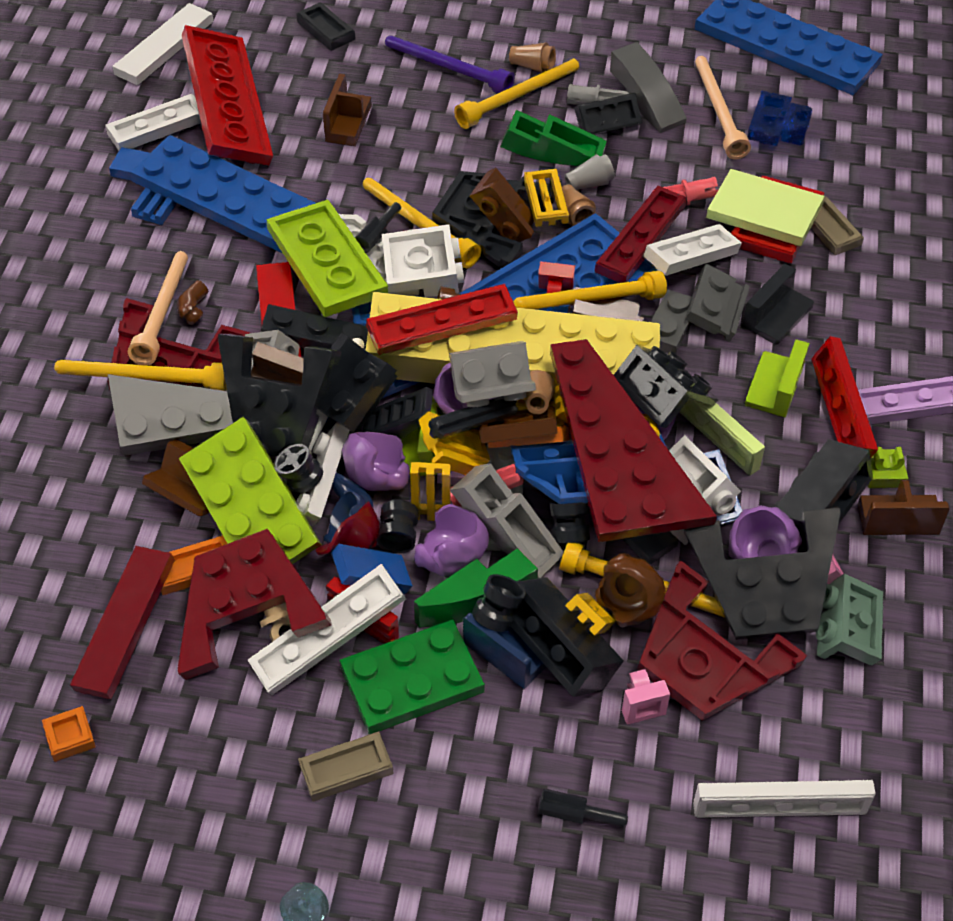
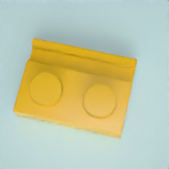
M428 411L418 420L423 433L424 444L429 451L435 454V457L431 459L432 463L451 464V471L466 475L475 466L484 465L491 461L485 443L481 444L479 430L471 429L444 439H434L429 434L431 429L428 423L432 418L440 415Z

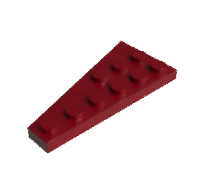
M584 339L550 344V356L598 542L714 525L717 515L590 342Z

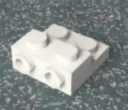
M449 225L381 234L389 294L423 289L425 298L438 296L440 286L453 288L455 293H459L458 284L465 283L462 262L455 263L454 261L456 258H461L458 237L451 238Z
M684 435L669 450L714 513L717 515L718 513L724 514L729 512L734 507L736 496L741 491ZM684 529L670 531L684 545L688 543Z

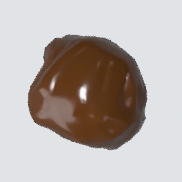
M620 553L607 562L603 568L604 576L595 591L597 603L613 612L612 616L620 627L639 625L641 622L656 616L662 606L666 588L663 578L655 568L650 566L645 559L631 557L625 553Z

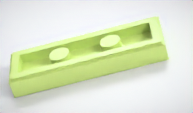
M692 399L687 401L680 410V413L747 474L751 476L760 470L765 449L762 443L717 403L713 406Z

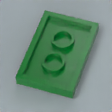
M453 619L339 660L340 669L368 734L385 730L485 693V684Z

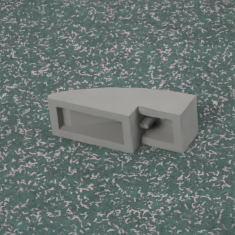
M491 463L475 466L450 489L464 509L477 514L486 526L489 537L507 555L518 548L538 568V578H541L563 556L564 551L521 493L513 494Z

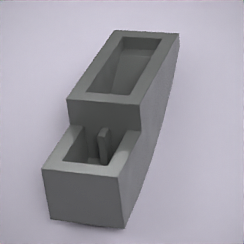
M638 42L611 51L610 72L627 88L626 91L629 94L635 93L640 113L660 133L686 123V115L670 84L650 55Z

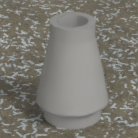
M596 154L571 172L564 174L567 185H572L575 190L608 185L609 181L615 178V173L606 154L602 156Z

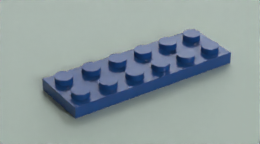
M715 0L695 22V30L853 96L880 65L883 55L867 46H861L844 39L842 36L834 35L817 28L815 25L807 24L792 18L788 14L780 13L765 7L761 3H755L750 0Z
M169 135L131 171L132 182L155 193L162 194L165 198H171L174 202L280 253L282 251L267 230L266 219L315 204V202L217 156L208 155V152L172 135Z

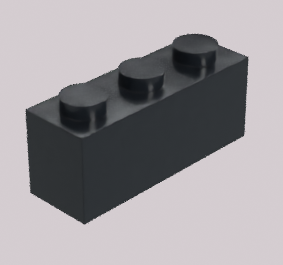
M828 439L820 451L814 453L809 465L802 474L794 479L791 488L782 500L776 502L774 507L779 508L788 515L799 530L802 538L800 547L807 549L802 519L803 511L840 508V523L873 478L870 451Z
M547 577L517 581L524 588L526 595L521 605L513 610L514 619L510 625L512 629L573 697L604 690L624 660L600 634L594 635L589 630L592 627L589 622L582 623L577 618L581 614L579 611L571 612L565 606L569 600Z

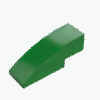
M516 110L506 129L500 147L539 161L580 166L596 154L602 156L607 141L550 114L544 123Z
M518 548L489 568H486L478 559H475L414 601L415 623L419 628L433 627L452 619L455 623L463 622V618L468 613L472 614L477 600L484 597L483 587L490 575L499 574L509 577L516 582L537 579L538 568Z

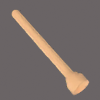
M698 56L695 60L696 67L726 135L723 141L725 152L730 159H741L750 152L751 144L747 135L737 130L706 57Z
M183 251L177 252L173 258L143 333L134 336L128 348V356L139 365H151L155 362L159 353L160 345L157 335L188 260L187 254Z

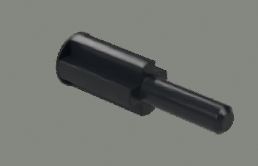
M394 202L379 219L377 216L373 217L355 236L365 253H368L382 238L381 234L388 232L386 229L388 223L402 209L399 203Z
M546 788L543 789L540 795L538 814L582 824L583 818L622 827L627 826L628 822L627 814L586 805L587 798Z

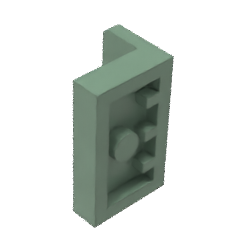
M845 573L830 584H827L819 628L816 632L817 656L826 659L840 651L871 666L882 660L883 591Z

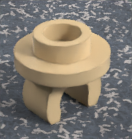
M286 603L264 611L266 619L260 621V625L263 628L272 624L270 638L273 642L280 637L279 629L281 626L286 625L291 628Z

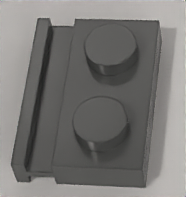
M706 264L700 271L685 320L714 335L719 332L725 335L726 341L730 342L736 334L750 286L747 284L741 286L735 283L736 278Z

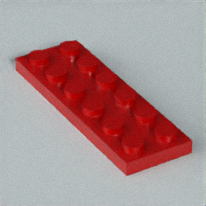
M185 25L181 35L208 155L269 166L273 158V152L243 38Z

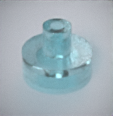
M308 882L295 884L282 897L280 902V913L284 921H323L329 912V903L324 892L316 885Z

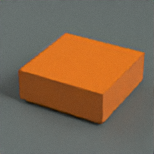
M83 706L42 720L54 762L96 748Z

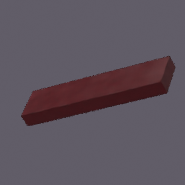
M657 185L596 262L595 272L619 283L628 282L645 260L644 253L647 245L656 243L662 238L685 208L687 197Z
M135 546L70 683L74 691L112 699L174 564L175 559L171 553Z

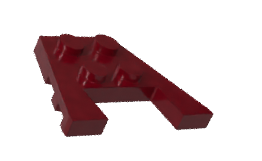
M128 298L125 299L123 319L120 321L118 328L117 347H114L111 363L139 365L128 356V348L133 337L143 333L154 305ZM221 324L206 350L157 337L160 350L155 362L148 366L204 369L205 366H211L213 362L222 363L218 334L245 336V334H250V332ZM159 381L194 387L203 386V384L200 383Z
M268 528L195 556L178 662V674L183 679L187 680L219 668L212 633L214 629L280 604L286 603L291 630L298 638L332 625L331 619L322 609L316 597L303 581L297 569Z
M680 560L675 568L636 670L645 669L649 680L653 683L665 680L670 696L703 721L799 668L808 655L777 633L755 660L750 659L687 611L706 590L709 581Z

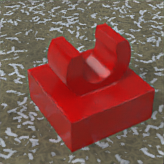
M540 261L538 286L540 289H547V293L573 290L575 265Z

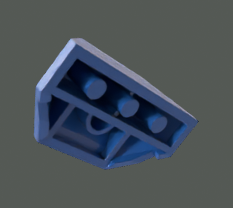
M660 433V439L665 445L662 434ZM572 440L521 446L511 445V454L516 467V473L558 504L588 502Z

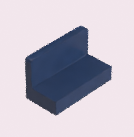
M468 613L463 618L464 643L523 689L546 668L543 662L511 626L507 631L498 632L482 626L471 613Z

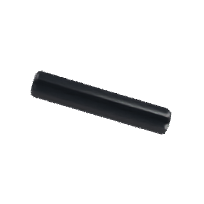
M504 396L489 400L490 403L488 405L466 407L432 418L428 423L431 429L429 434L434 439H444L510 417L518 411L516 406L517 400L505 401Z

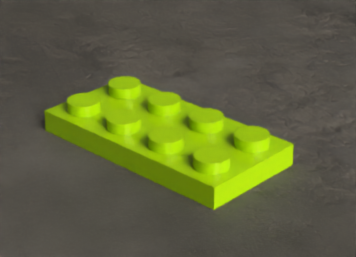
M329 200L266 219L267 230L324 317L371 302L373 292L388 293L387 283Z
M244 417L179 458L227 543L268 528L292 563L297 562L322 545L284 480L276 471L275 465L250 423Z

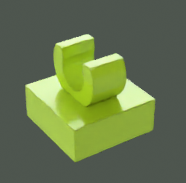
M878 447V451L871 458L873 478L867 487L898 488L901 480H908L902 448L882 449V447Z

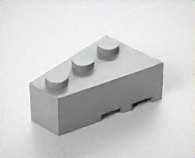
M108 374L119 444L124 456L166 449L167 442L175 439L187 445L202 443L233 424L227 391Z

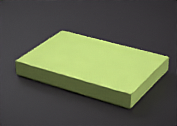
M730 169L707 209L706 218L802 246L823 205L824 196Z

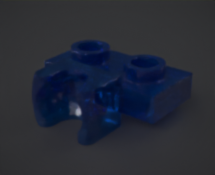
M762 90L748 129V140L778 146L781 137L783 142L803 145L813 109L809 106L791 103L792 97Z

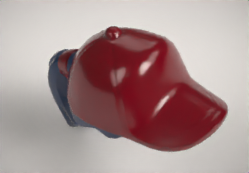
M336 472L332 489L340 499L331 513L329 532L323 537V540L327 543L318 547L315 550L318 555L328 554L338 544L365 549L376 547L380 525L377 514L373 509L372 498L358 484Z

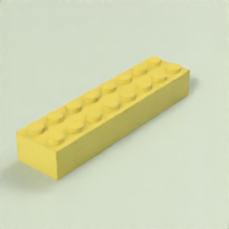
M373 292L370 318L442 299ZM516 308L518 311L517 320L379 356L368 332L366 351L396 369L397 380L435 384V380L441 373L443 366L450 363L449 353L524 341L526 342L530 371L541 370L547 372L552 376L557 386L558 383L550 356V344L587 339L614 375L636 345L649 349L653 346L660 348V323Z

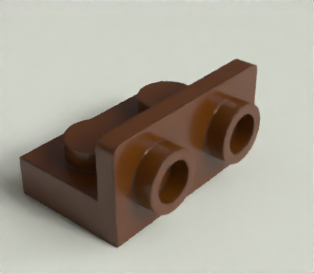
M497 168L487 171L470 194V197L490 222L495 225L501 236L518 242L531 238L534 234V230L531 228L534 222L532 211Z

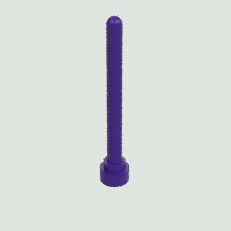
M392 35L387 36L385 39V44L389 48L488 83V86L492 88L494 93L498 94L514 85V73L505 69L489 71Z

